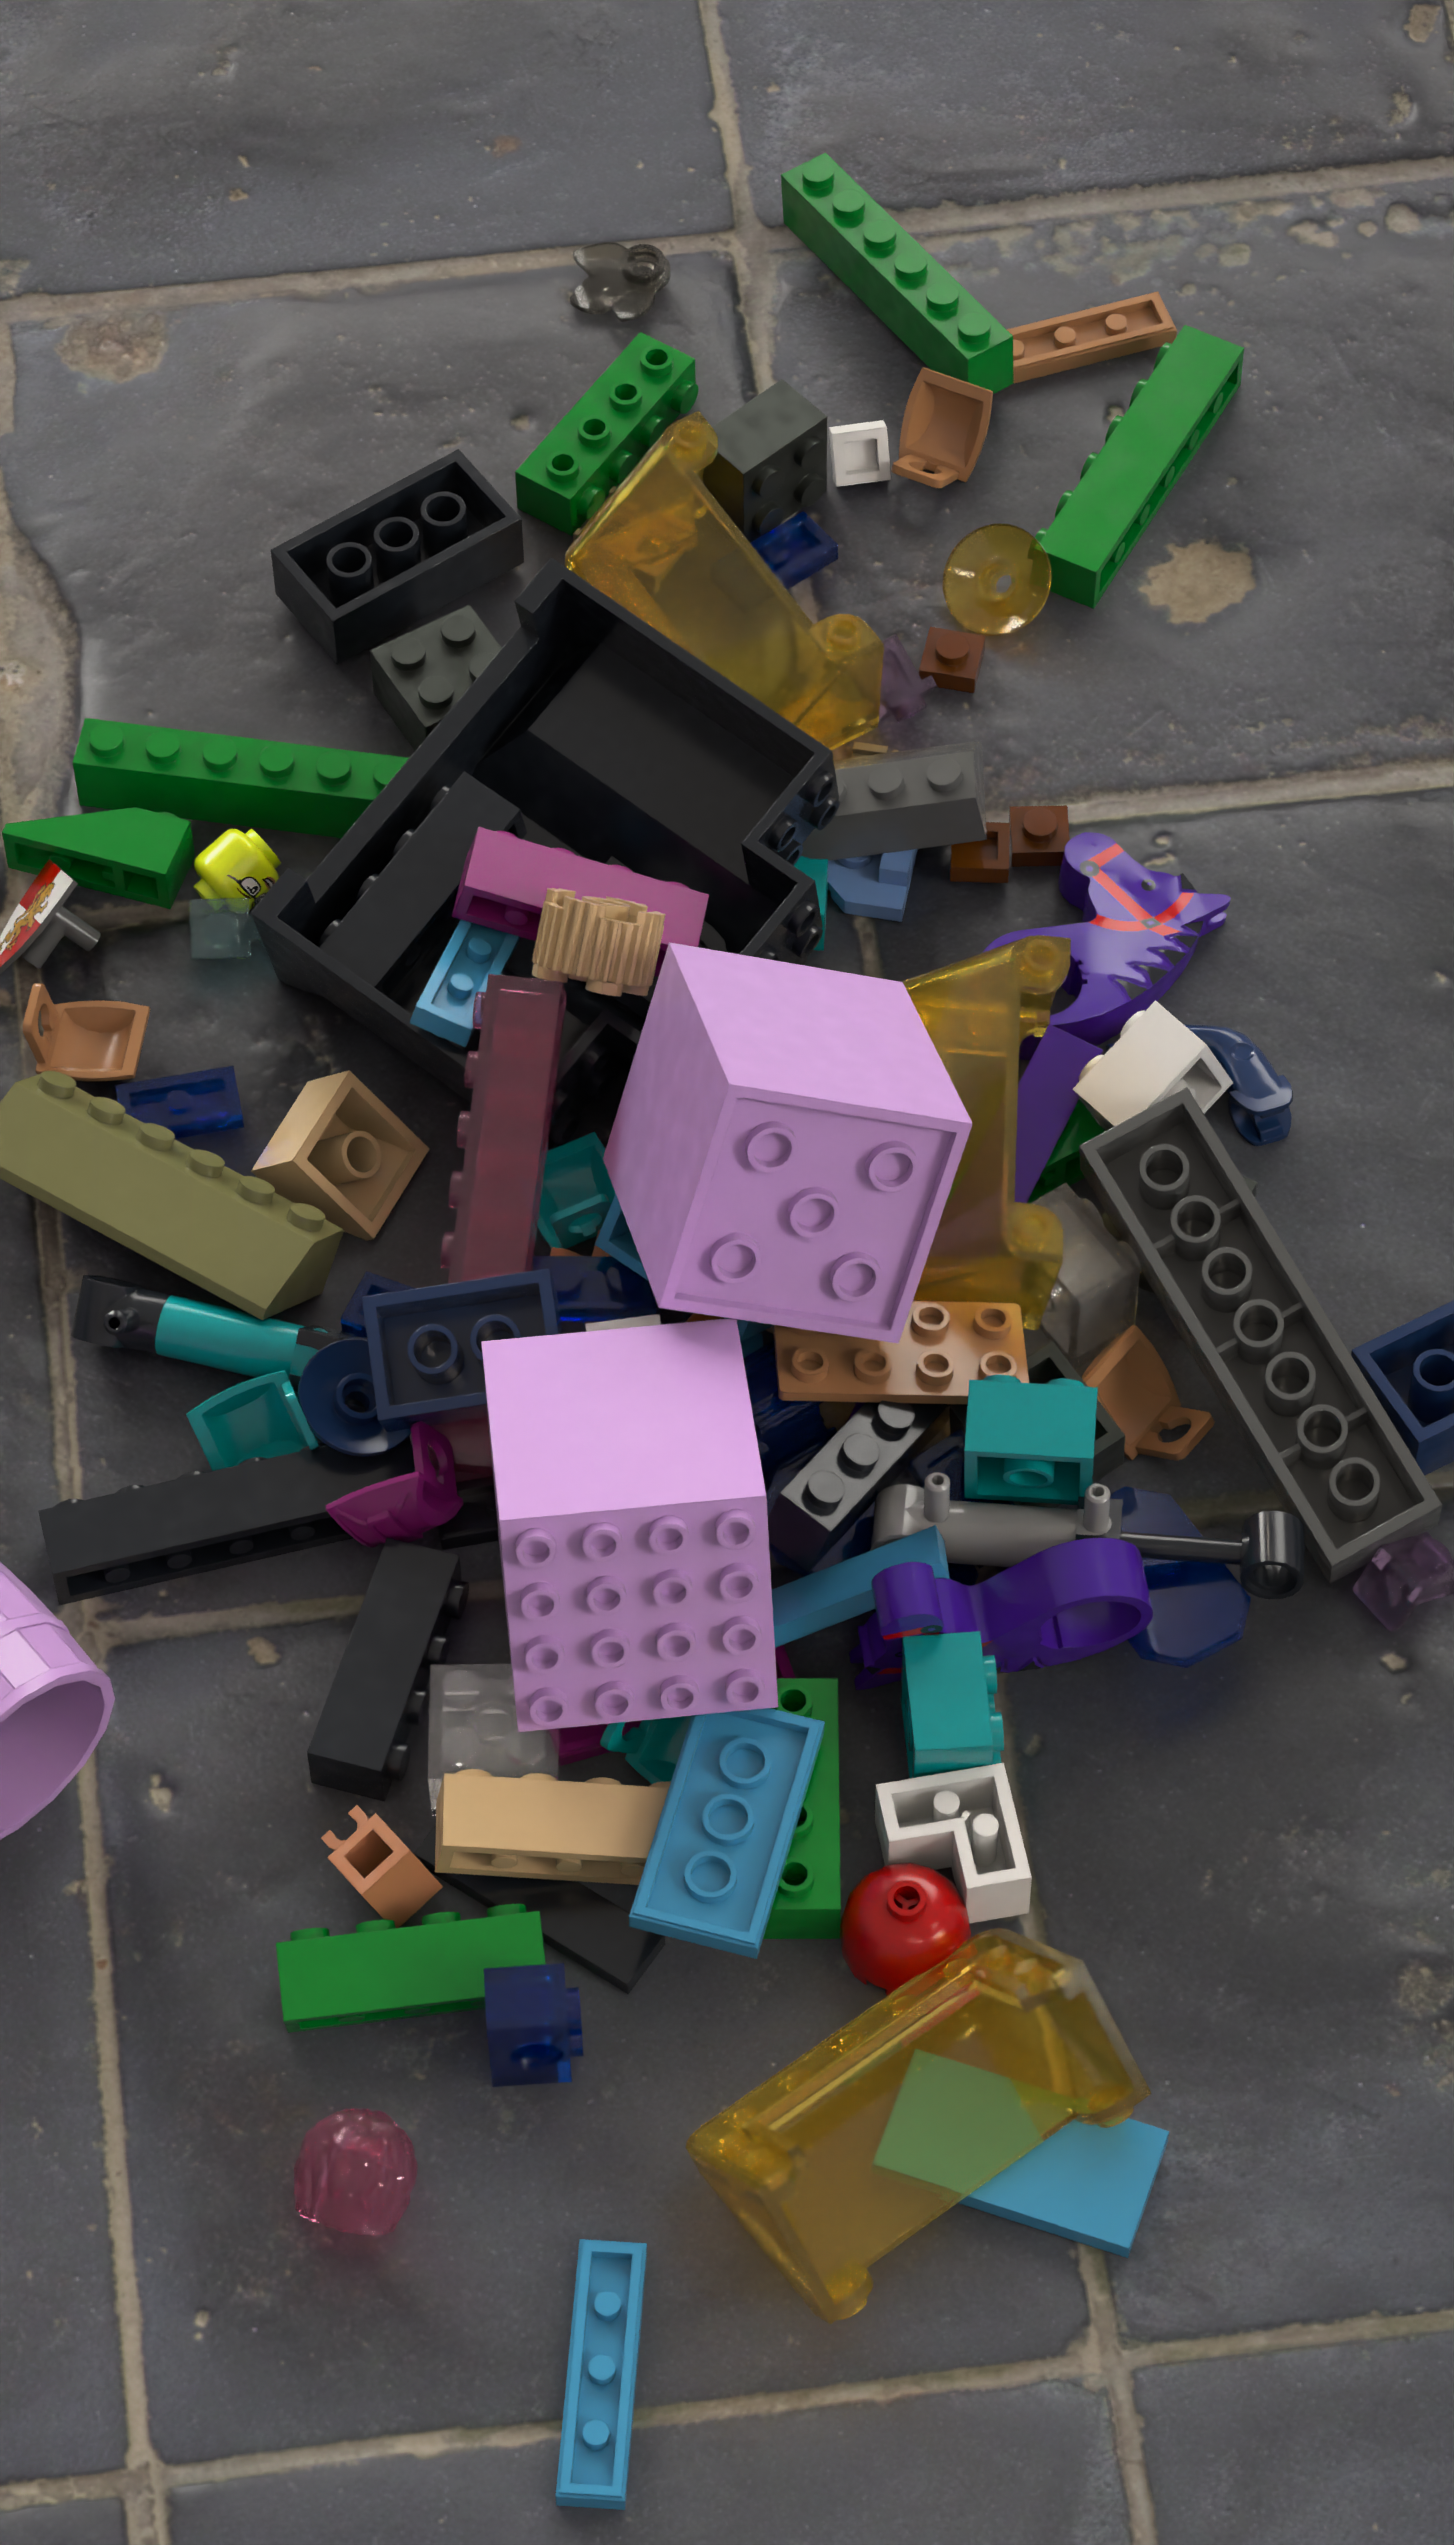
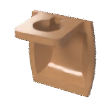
M923 367L911 390L901 428L899 460L893 462L891 472L934 488H943L957 479L967 482L985 442L991 417L993 391ZM924 469H927V470L933 471V472H935V473H934V474H932V473H926V472H923V470H924Z
M34 983L23 1021V1033L37 1061L36 1073L56 1071L68 1075L75 1081H114L135 1078L150 1015V1007L105 1000L53 1004L45 985ZM39 1011H41V1025L44 1029L43 1036H40L38 1028Z
M1136 1325L1130 1326L1115 1338L1092 1361L1081 1377L1088 1387H1098V1401L1125 1434L1124 1456L1128 1460H1134L1138 1454L1175 1461L1182 1460L1215 1424L1209 1412L1180 1407L1181 1404L1175 1386L1165 1364L1152 1343ZM1183 1424L1191 1425L1189 1431L1180 1439L1169 1443L1162 1442V1438L1159 1435L1162 1429L1171 1430Z

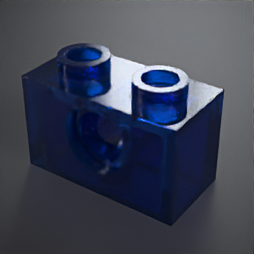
M564 1963L484 1968L486 2023L492 2086L503 2087L572 2082L571 2057H584L579 1987L566 1988Z

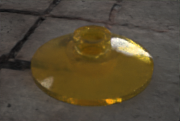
M1001 523L980 527L961 539L948 557L943 573V594L946 604L955 619L973 632L986 636H1002L1016 632L1028 625L1039 614L1046 603L1052 581L1050 561L1041 543L1033 535L1020 527ZM1004 575H1010V587L1006 592L998 593L996 590L997 581Z

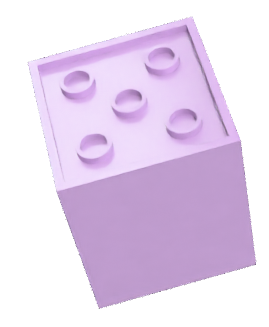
M669 942L603 1161L659 1308L899 1343L973 1123L903 982Z
M728 1318L481 1341L518 1732L778 1707L767 1498L737 1319Z

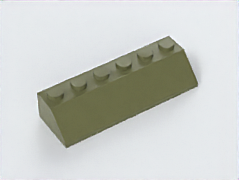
M44 1071L38 1075L15 1082L1 1100L0 1179L261 1320L323 1293L344 1229L327 1221L325 1214L318 1208L304 1203H294L275 1193L274 1186L269 1182L253 1176H243L224 1166L225 1162L220 1156L206 1150H194L175 1140V1135L171 1130L161 1125L139 1121L126 1114L124 1106L117 1101L105 1097L92 1096L77 1088L75 1080L66 1074L56 1071Z

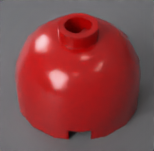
M914 1863L889 1864L865 1875L849 1894L840 1921L842 1955L855 1978L865 1985L868 1980L877 1987L885 1988L886 1995L896 1998L926 1996L947 1986L957 1975V1968L963 1963L965 1956L967 1957L970 1947L971 1930L964 1899L955 1884L933 1868Z

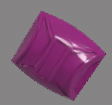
M423 1421L411 1425L415 1472L364 1487L326 1505V1511L350 1536L366 1547L374 1548L379 1544H384L387 1537L408 1543L421 1539L424 1532L446 1523L463 1506V1499L457 1496L451 1443L446 1436ZM428 1444L435 1451L439 1461L440 1473L438 1477H436V1470L429 1459Z

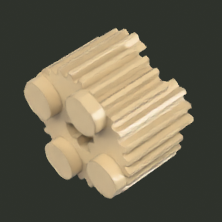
M548 888L546 899L543 903L532 958L534 963L532 975L540 979L567 983L568 978L585 981L586 990L599 994L620 997L622 992L647 996L649 986L653 983L666 914L657 911L647 912L648 906L620 898L606 896V899L582 896V900L574 898L576 891Z

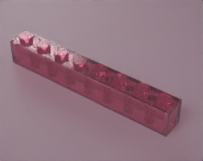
M488 974L486 992H476L473 1007V1028L481 1029L478 1052H468L465 1068V1087L473 1088L470 1112L461 1111L457 1129V1147L466 1148L463 1172L453 1171L449 1190V1207L458 1209L455 1232H445L441 1251V1268L450 1269L448 1284L532 1271L567 994L561 981ZM488 1417L430 1426L449 1439L452 1446L455 1472L493 1476ZM428 1444L429 1459L436 1470H440L437 1455Z

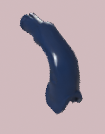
M1184 1024L1207 1044L1233 1081V1084L1227 1089L1229 1094L1228 1110L1238 1133L1254 1146H1262L1286 1138L1291 1128L1292 1119L1289 1105L1293 1101L1291 1084L1284 1075H1277L1264 1053L1245 1034L1228 1027ZM1115 1043L1108 1044L1106 1050L1108 1051Z

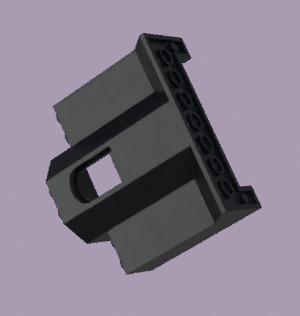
M552 557L514 601L521 627L308 879L305 880L288 867L250 912L279 980L288 986L325 997L540 1154L549 1151L555 1143L563 1145L570 1139L580 1123L581 1116L579 1114L593 1097L599 1100L607 1094L617 1079V1068L619 1066L628 1073L630 1072L649 1010L650 1002L641 995L622 992L620 997L591 992L585 989V981L568 978L567 983L537 978L532 975L534 965L532 958L536 941L521 937L467 1046L463 1047L410 1024L415 1006L461 919H457L392 999L385 996L319 948V941L325 929L338 918L342 920L356 904V896L363 883L375 873L379 875L393 859V851L400 838L408 830H416L430 814V806L437 793L447 784L453 786L465 771L521 810L527 834L522 840L549 848L567 849L576 856L607 865H621L637 874L665 882H679L692 890L709 894L699 943L704 945L706 949L804 965L807 957L818 945L823 934V925L815 880L797 869L794 865L802 854V843L815 828L818 830L824 829L831 822L840 805L833 754L829 748Z

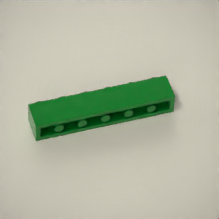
M826 152L781 174L783 223L931 370L991 390L993 394L1014 384L1013 335Z
M1187 325L1183 326L1172 344L1169 342L1163 344L1157 355L1153 373L1148 380L1144 378L1139 380L1132 393L1129 409L1123 417L1117 415L1113 419L1106 434L1105 445L1099 454L1092 452L1088 456L1081 472L1080 482L1075 490H1066L1062 495L1056 509L1055 520L1049 529L1042 527L1036 534L1030 549V559L1035 560L1034 585L1090 608H1095L1240 387L1244 347Z
M85 718L73 759V769L80 806L111 810L137 807L153 812H169L183 819L342 838L409 758Z

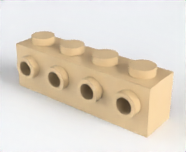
M479 1769L461 1770L455 1774L444 1773L436 1803L435 1872L639 1885L671 1782H657L648 1787L621 1785L619 1781L606 1777L592 1778L585 1782L557 1781L555 1777L543 1773L527 1774L520 1778L494 1777L489 1772Z

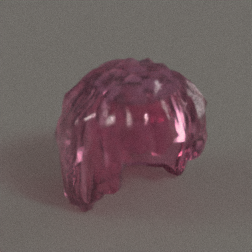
M345 2108L322 2119L306 2133L294 2167L295 2210L300 2212V2216L312 2222L321 2223L327 2228H335L342 2233H355L360 2236H383L394 2232L399 2220L409 2206L410 2193L415 2186L418 2171L415 2149L409 2136L386 2113L378 2110L371 2111L368 2108Z

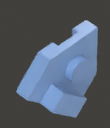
M918 849L828 861V889L831 892V898L846 914L902 922Z

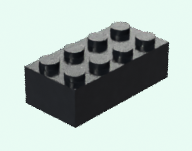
M457 449L271 549L275 593L338 665L524 563L522 518L465 455Z

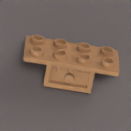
M913 1301L899 1343L773 1325L778 1397L783 1401L880 1403L883 1400L897 1403L968 1404L969 1380H983L987 1376L1000 1374L1016 1377L1021 1383H1029L1021 1308L1016 1303Z

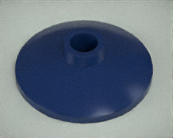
M366 1339L336 1341L323 1347L312 1356L300 1377L298 1401L310 1430L318 1439L329 1447L345 1454L376 1456L397 1448L410 1436L411 1429L386 1432L378 1421L368 1341ZM349 1399L360 1401L365 1407V1412L358 1413L347 1407L345 1401Z

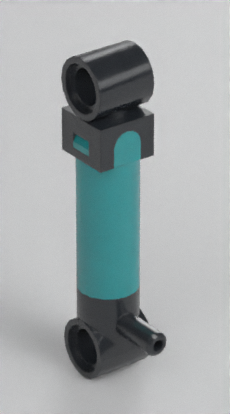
M83 1275L71 1333L72 1337L93 1344L115 1348H132L255 1378L285 1370L294 1391L297 1392L300 1377L305 1366L320 1349L344 1339L367 1340L365 1337H357L355 1334L317 1325L306 1327L272 1318L261 1320L250 1313L143 1289L142 1286L132 1282L98 1275ZM355 1399L345 1401V1403L364 1407L360 1401Z

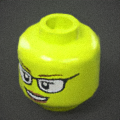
M229 829L195 858L194 868L201 880L193 887L214 912L225 906L232 913L242 915L261 901L277 882L279 876L275 868L281 862L272 849L253 829H250L245 834L238 829Z

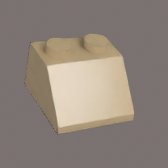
M348 1070L306 1083L251 1172L256 1177L272 1184L275 1188V1193L294 1203H304L318 1208L325 1214L327 1221L344 1229V1232L368 1241L376 1237L430 1148Z

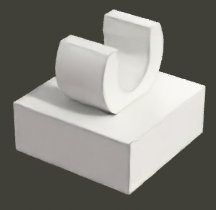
M883 420L829 427L833 481L836 487L891 480L887 426Z

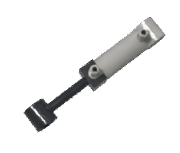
M933 1472L925 1479V1489L919 1486L901 1484L884 1488L878 1493L874 1507L870 1551L936 1525L945 1541L947 1563L1010 1568L1036 1553L1058 1544L1088 1538H1113L1132 1543L1140 1550L1141 1557L1145 1559L1240 1565L1241 1586L1248 1593L1256 1597L1270 1600L1293 1596L1301 1589L1304 1583L1305 1527L1297 1517L1287 1512L1274 1510L1262 1511L1247 1518L1242 1526L1241 1540L1121 1532L1123 1499H1110V1490L1103 1484L1097 1483L1088 1486L1085 1491V1497L1078 1496V1509L953 1501L950 1500L949 1477L944 1473Z

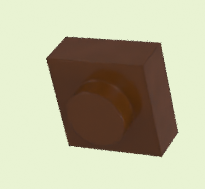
M930 627L919 668V684L974 693L985 652L986 636Z
M1067 805L1010 807L1011 867L1061 866L1065 846L1070 840Z
M986 822L987 840L951 844L950 881L1008 883L1010 823Z

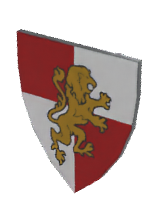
M50 859L21 899L0 936V974L20 956L40 969L63 936L87 952L96 945L101 933L62 906L78 883Z

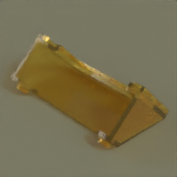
M694 412L671 424L655 441L571 543L565 553V567L832 751L878 727L884 644L865 621L851 614H836L815 624L812 623L703 484L704 468L712 463L717 455L718 437L701 412Z
M1044 935L1027 936L900 981L903 982L973 1123L913 1301L1016 1303L1021 1308L1023 1329H1039L1063 1263L1064 1234L1061 1222L1046 1207L1015 1202L1019 1048L1027 1036L1034 1034V1036L1043 1037L1050 1024V1009L1056 991L1066 981L1070 967L1071 938Z
M995 1928L979 1933L965 1941L947 1959L928 1971L916 1975L703 2124L689 2137L685 2148L700 2174L813 2313L827 2323L832 2324L836 2320L849 2318L864 2308L868 2301L867 2296L873 2289L874 2284L866 2268L1074 2119L1083 2124H1097L1101 2128L1113 2127L1125 2121L1133 2113L1134 2106L1152 2093L1084 1962L1011 1930Z

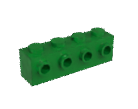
M640 332L515 471L517 508L573 536V533L601 507L613 486L622 485L629 480L634 472L636 463L649 448L655 449L659 446L666 434L667 428L679 414H686L692 408L699 390L696 384L695 358Z
M777 1678L778 1707L771 1709L824 1721L825 1729L763 1939H840L838 1678Z
M505 1904L487 1909V1917L461 1920V1915L458 1912H439L421 1917L422 1925L396 1928L395 1921L372 1920L357 1924L356 1933L330 1936L328 1928H306L290 1933L291 1941L276 1943L283 2021L287 2031L291 2033L550 2001L540 1911L527 1912L526 1905Z

